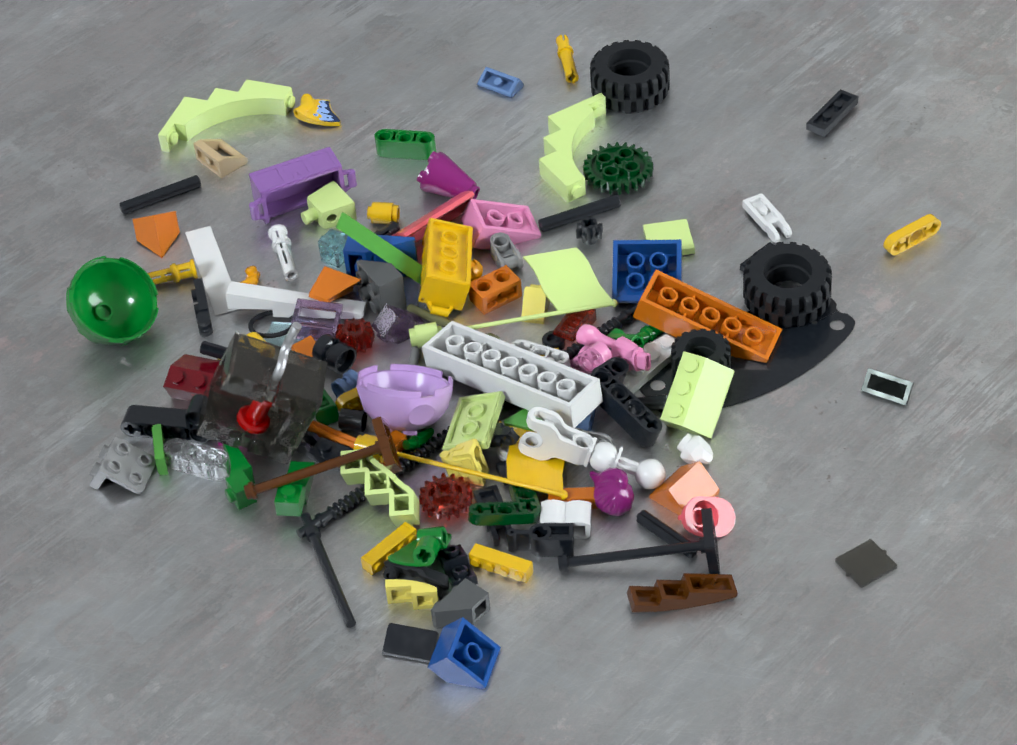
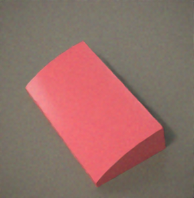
M473 191L459 193L392 236L415 237V243L421 241L429 218L448 222L453 221L463 214L469 200L473 199L475 194Z

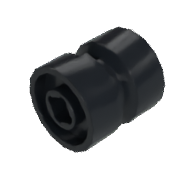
M324 334L315 342L312 349V357L322 365H327L330 370L342 375L353 366L356 360V350L333 335Z

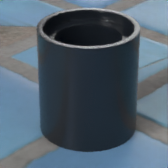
M341 408L338 417L339 429L364 432L367 425V413L363 410Z

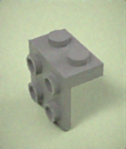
M115 436L109 446H103L98 456L102 460L100 463H95L89 474L93 476L89 486L98 490L105 478L136 494H141L156 465L155 456Z

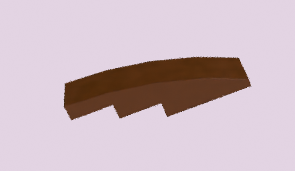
M683 573L681 580H656L654 586H629L627 590L632 612H661L687 609L736 598L738 595L732 574Z

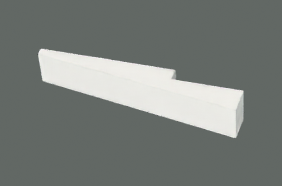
M230 281L226 291L228 309L273 310V317L289 318L293 315L295 318L363 319L367 307L366 302L338 298L326 304L310 298L309 293Z

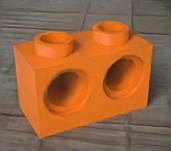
M507 265L472 281L469 289L470 301L484 315L522 297L521 279Z

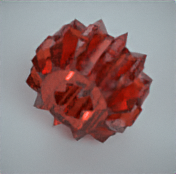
M353 318L350 321L345 319L344 324H338L335 337L353 347L357 355L360 351L366 353L367 348H372L375 332L371 323L365 322L364 318L359 320Z

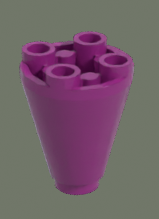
M433 151L428 158L429 164L426 169L422 170L417 177L420 189L424 192L453 198L464 191H473L475 194L473 199H476L480 192V187L477 186L476 182L445 153Z

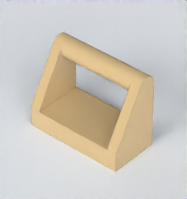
M200 139L193 143L196 159L220 178L227 176L248 162V158L222 139ZM222 149L230 156H222L216 151Z

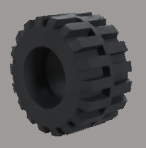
M692 329L690 332L682 333V337L678 336L675 342L672 343L671 368L673 377L676 375L683 352L708 358L731 369L729 341L727 338H723L722 334H716L714 330Z

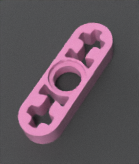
M596 342L571 359L570 367L590 374L596 367L611 359V351L604 343Z

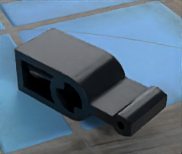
M539 523L533 525L529 530H516L514 528L507 530L508 550L510 552L530 550L537 557H558L563 555V553H567L568 557L574 556L573 523Z

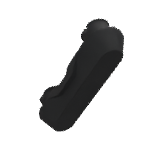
M389 560L384 562L386 569L383 577L387 580L398 579L400 574L420 577L426 583L437 587L438 599L441 598L444 590H449V577L441 572L425 566H404Z

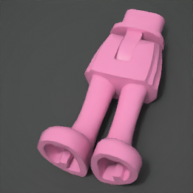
M589 324L582 325L577 331V342L585 345L579 353L596 342H602L611 349V358L620 357L627 361L629 370H650L651 355L644 352L643 348L623 336L615 340L602 334L596 327Z

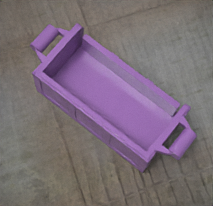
M330 147L249 173L254 202L249 203L251 219L254 221L263 220L265 224L270 223V218L308 206L307 197L332 181H335L346 193L351 188L357 186L355 170H342V165ZM347 174L348 185L345 186L343 175Z

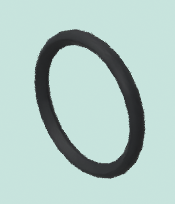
M273 310L254 316L248 324L249 331L257 332L253 328L254 322L262 317L273 315ZM293 315L289 317L292 321L291 325L293 324V322H296V319ZM290 327L276 333H257L262 338H276L286 335Z

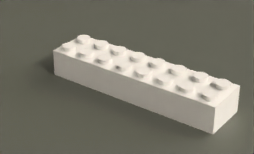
M454 321L447 324L422 346L426 367L440 370L443 372L442 375L446 377L451 376L452 379L485 393L502 391L505 395L504 401L526 410H530L533 407H542L554 411L562 417L567 426L572 428L581 423L603 402L599 378Z

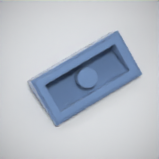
M485 67L477 85L512 98L523 88L524 83L519 78Z

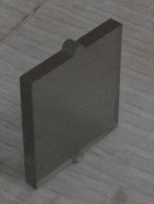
M872 539L835 558V562L846 572V576L851 577L861 588L897 569V564L887 555V551L882 550Z

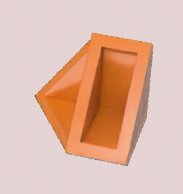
M176 211L132 219L137 241L161 258H163L180 233Z
M324 266L309 292V297L328 304L353 292L354 287L361 279Z

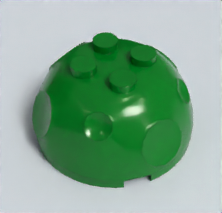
M101 256L88 261L75 273L67 288V312L77 327L78 332L96 344L114 346L129 344L143 336L151 328L159 310L157 308L158 292L150 276L139 265L122 257L117 259Z

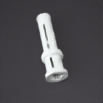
M277 224L268 230V236L272 240L273 251L278 254L285 279L293 281L298 278L299 274L290 251L292 246L291 240L287 238V228L284 225Z

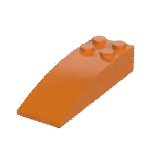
M657 269L643 292L633 315L634 318L676 338L678 336L682 337V333L690 332L692 329L714 330L716 334H722L723 338H727L729 341L731 356L767 363L782 331V328Z

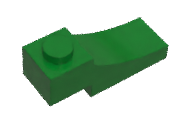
M230 437L222 441L225 457L231 466L230 477L225 478L227 489L224 491L230 503L234 502L237 508L241 510L257 502V500L253 499L248 500L244 490V486L248 485V482L252 481L255 483L252 466Z
M291 461L287 474L315 465V462ZM314 475L278 487L274 500L276 515L301 517L303 506L307 505Z

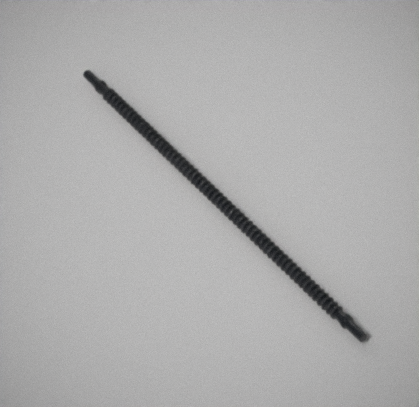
M638 304L629 310L621 311L618 317H612L611 320L603 323L597 329L604 335L609 334L615 328L621 329L625 323L629 324L632 322ZM576 342L571 347L569 346L566 350L562 351L568 353L571 360L578 355L585 345ZM504 401L502 407H505V403L509 404V402ZM448 426L447 430H442V434L437 433V437L433 436L431 441L427 440L426 444H421V448L416 447L415 452L410 451V455L426 458V456H431V452L436 453V449L440 450L442 445H444L450 426ZM400 458L403 471L395 473L398 478V474L403 475L404 471H409V467L413 468L415 463L419 464L420 462ZM361 484L360 488H355V492L350 491L349 496L344 495V499H338V503L334 502L332 507L327 506L325 512L317 513L309 524L296 530L297 535L301 539L304 538L305 528L309 525H317L318 528L325 527L331 519H337V515L342 516L343 511L348 512V507L354 508V503L358 505L360 500L364 501L365 484Z

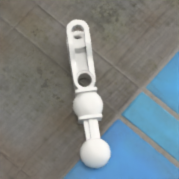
M533 407L529 410L526 422L528 427L535 432H526L519 440L518 447L524 455L540 461L558 458L576 465H584V467H587L588 463H590L592 468L598 472H602L607 468H618L626 473L635 475V480L644 489H656L665 481V468L656 459H646L638 463L621 456L624 447H620L618 452L616 447L610 442L596 443V437L592 438L585 432L567 426L558 413L542 407Z

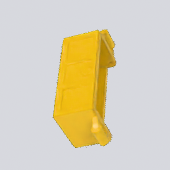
M429 218L422 239L421 289L418 301L426 303L432 315L448 318L453 309L460 311L463 309L471 286L473 227L434 218Z

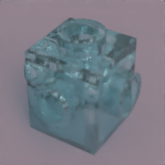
M331 228L325 235L321 236L318 240L321 261L340 268L345 263L343 249L348 235Z

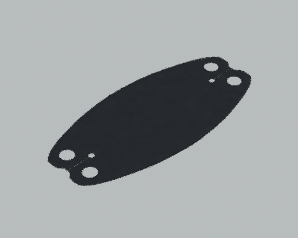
M830 298L829 307L826 308V311L820 317L817 316V324L805 322L804 326L792 325L791 328H785L783 325L778 326L782 328V331L767 363L731 356V369L735 372L722 408L766 394L801 376L825 359L849 336L855 326V320L850 315L836 309V302ZM834 320H840L845 326L841 330H834L830 327V323ZM671 362L639 389L643 395L669 394L675 378L672 375ZM655 380H661L665 383V387L662 390H653L650 384Z

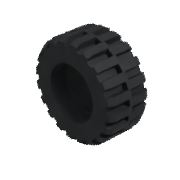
M640 40L613 42L610 46L606 45L601 51L599 50L591 60V93L593 96L602 93L606 97V109H613L614 112L619 113L622 111L625 114H631V112H643L645 109L650 110L654 105H659L666 98L670 89L669 60L656 45L652 46L649 42L643 43Z
M777 242L776 245L772 246L769 244L763 250L759 249L746 262L743 271V298L746 307L754 316H759L760 319L770 322L777 327L779 325H783L785 328H791L792 325L800 327L804 326L805 322L811 323L815 321L817 316L820 317L826 311V308L829 307L832 290V270L827 259L823 255L820 256V252L813 248L811 250L808 245H797L796 242H790V244ZM777 280L793 281L801 284V286L782 288L772 283Z

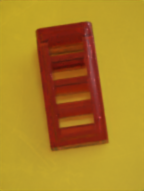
M596 309L566 314L553 330V335L574 342L577 331L582 325H593L597 320Z

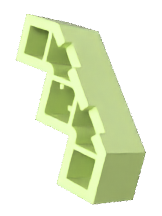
M357 450L341 451V456ZM373 456L340 467V474L347 485L365 484V496L371 506L389 504V517L395 527H400L405 521L411 526L420 525V501L415 492Z

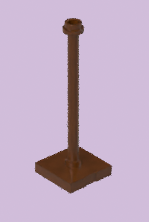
M381 416L371 420L378 440L375 441L374 445L255 485L252 481L248 482V485L244 486L248 500L258 499L257 494L376 454L383 456L386 467L393 474L403 471L389 425Z

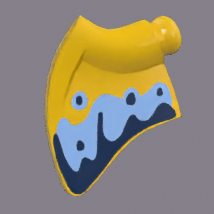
M310 94L302 95L300 106L293 110L297 119L307 123L322 126H340L341 124L339 117L330 108V100L313 99Z

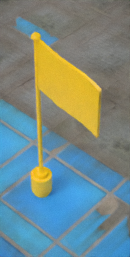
M513 427V430L516 432L517 435L520 436V438L526 432H534L530 430ZM369 434L358 435L354 443V450L374 445L375 441H378L377 437ZM520 438L516 444L509 445L506 459L507 478L397 452L398 457L559 496L562 500L568 497L567 491L563 490L562 475L565 461L558 458L540 461L524 455L518 447ZM373 455L378 462H384L382 455Z

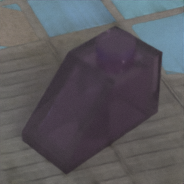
M386 304L371 326L377 332L376 336L383 342L388 343L390 341L399 344L410 339V328H414V325L425 324V322L414 313Z

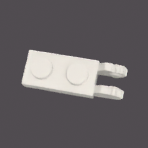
M762 193L743 200V208L764 232H767L768 237L773 243L780 240L779 233L776 230L778 227L784 237H791L792 231L785 218Z

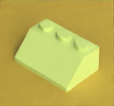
M683 352L660 420L668 427L712 439L735 371L708 358Z

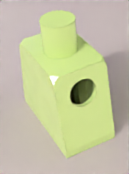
M335 181L328 183L307 197L308 210L301 212V218L306 225L316 220L323 229L337 226L342 212L354 220L357 219L354 201Z

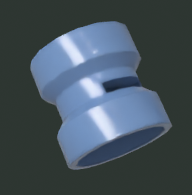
M350 369L343 374L342 379L338 378L331 383L332 391L337 398L356 387L358 373Z

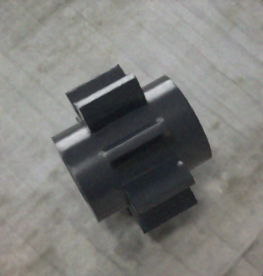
M586 217L581 220V223H577L576 238H582L584 244L592 245L598 239H602L603 224H597L595 218Z

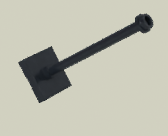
M701 509L704 537L699 538V541L568 557L567 553H563V555L558 556L559 570L569 572V567L701 551V554L706 553L709 574H720L718 542L712 509Z

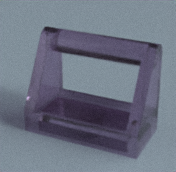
M298 298L291 325L293 322H299L302 325L296 338L304 339L311 335L317 341L324 334H331L338 338L343 304ZM301 308L336 312L335 319L327 320L300 316Z

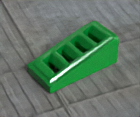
M322 385L300 393L303 402L315 421L327 426L338 421L339 412L337 405Z

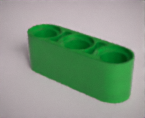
M381 129L374 134L376 152L380 157L428 160L430 154L433 151L436 152L435 136L431 132Z

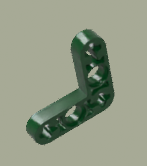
M509 484L512 502L474 503L469 506L468 521L476 526L534 524L540 520L541 506L535 490Z

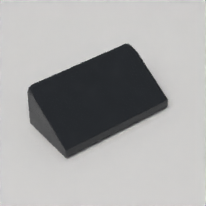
M389 623L382 654L429 663L438 642L439 633L433 630Z

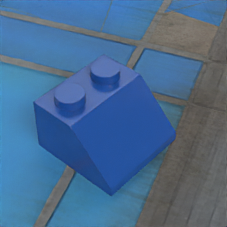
M462 617L443 627L427 668L447 683L483 690L487 686L501 647Z

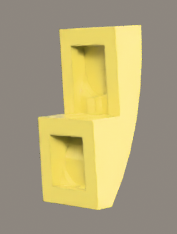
M404 579L385 580L388 604L412 602L413 609L418 610L431 609L439 601L437 587L430 584Z

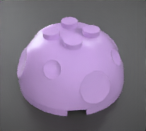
M390 364V370L377 371L378 365H373L358 372L356 389L364 412L372 419L381 416L389 425L390 432L398 430L403 431L405 435H416L417 430L432 425L439 420L449 407L453 390V379L451 376L448 377V381L442 378L443 372L440 370L419 365Z

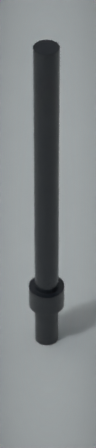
M303 513L301 515L304 525L312 521L310 513ZM309 525L305 528V536L312 543L346 626L348 628L354 627L356 621L320 539L321 532L317 525Z

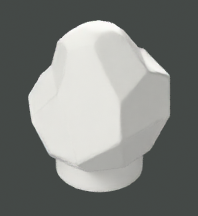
M688 433L677 446V449L682 452L680 454L681 459L688 464L697 461L709 464L713 460L711 447L701 436L693 437Z

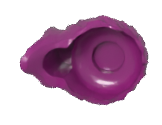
M607 468L599 473L591 471L590 477L594 482V499L597 508L611 516L625 515L626 512L630 511L634 500V493L631 485L628 483L627 473L618 468Z

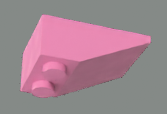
M470 199L460 218L463 225L473 227L472 247L477 249L491 250L490 238L493 234L499 232L507 234L514 245L541 237L540 230L529 207L524 205Z

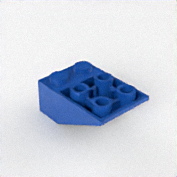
M378 235L418 262L415 237ZM347 237L343 249L346 274L356 277V272L358 271L356 261L359 260L388 263L351 237ZM399 271L403 277L407 276L401 271Z

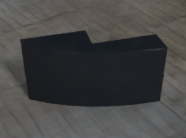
M461 544L450 545L438 552V559L445 575L449 577V583L452 588L460 584L465 578L474 584H478L477 575L470 566L468 556Z

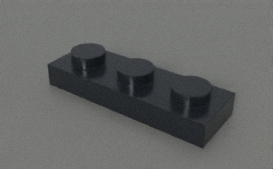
M840 89L806 123V130L825 137L858 104L859 96Z

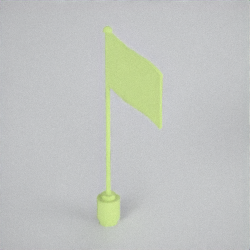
M576 247L523 256V259L533 269L544 294L557 311L469 325L467 327L480 329L609 306L615 308L618 302L616 299H611L599 284L588 260ZM436 322L414 325V328L409 329L411 347L417 346L422 348L425 343L442 330V327L437 326Z

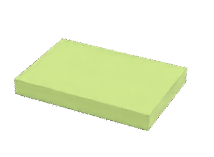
M498 391L459 397L442 450L448 451L456 445L474 438L477 439L481 450L489 449L505 400L504 393Z

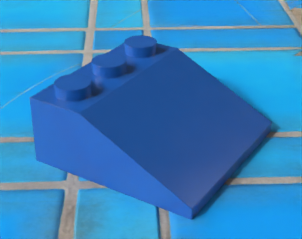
M613 240L612 299H616L618 303H638L656 269L682 281V240Z

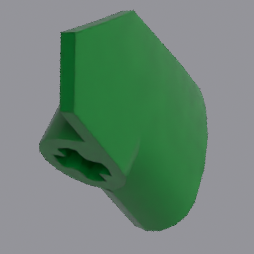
M444 526L418 529L417 539L389 555L388 560L404 566H429L434 562L439 550L448 547L452 536L447 533Z

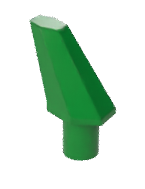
M429 428L416 435H412L409 440L403 441V448L415 452L416 447L421 448V444H425L432 437L434 429Z

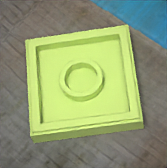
M687 219L643 225L645 240L681 239L682 255L695 254V247Z

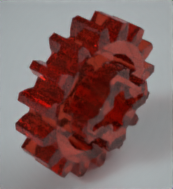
M442 473L441 478L432 476V482L425 481V487H420V505L423 512H428V517L436 515L437 520H440L442 516H446L447 521H449L452 515L459 518V512L467 513V506L472 505L473 493L470 483L464 482V477L462 476L455 479L454 473L450 477H446L445 473Z

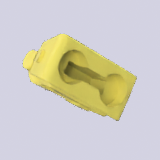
M475 438L440 453L443 463L489 474V467ZM446 469L448 476L458 481L484 486L487 480L486 478Z

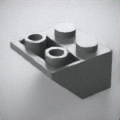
M367 260L356 261L358 269L356 277L361 279L359 281V295L363 301L366 300L370 304L375 314L378 313L385 320L407 309L403 276L392 263Z

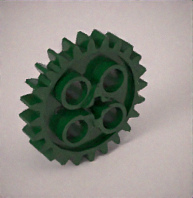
M618 142L615 143V146L607 143V148L599 146V151L593 149L592 154H587V159L584 160L583 175L585 180H588V185H593L594 190L601 188V193L609 190V195H612L614 191H617L618 195H621L622 191L629 194L630 189L638 191V186L644 188L645 182H650V177H653L652 157L648 156V151L643 152L642 147L635 149V144L628 147L627 142L622 146Z

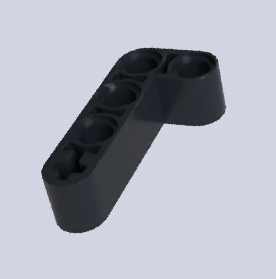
M620 357L611 358L596 367L591 373V376L600 379L603 402L599 406L639 445L651 447L656 443L662 430V422L623 384L629 370L627 361Z
M196 394L191 398L187 409L131 405L125 413L120 428L128 436L153 438V425L161 424L165 440L205 443L211 436V423L215 422V414L211 400L205 395Z

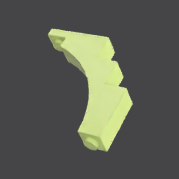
M246 79L238 92L215 88L208 100L184 97L158 134L161 150L170 152L172 147L178 142V139L189 141L203 130L233 118L260 114L287 116L290 109L295 105L292 87Z
M602 93L548 116L550 135L543 137L544 154L546 156L539 158L540 176L567 203L586 195L585 177L579 172L573 157L581 140L595 127V118L606 114V97Z

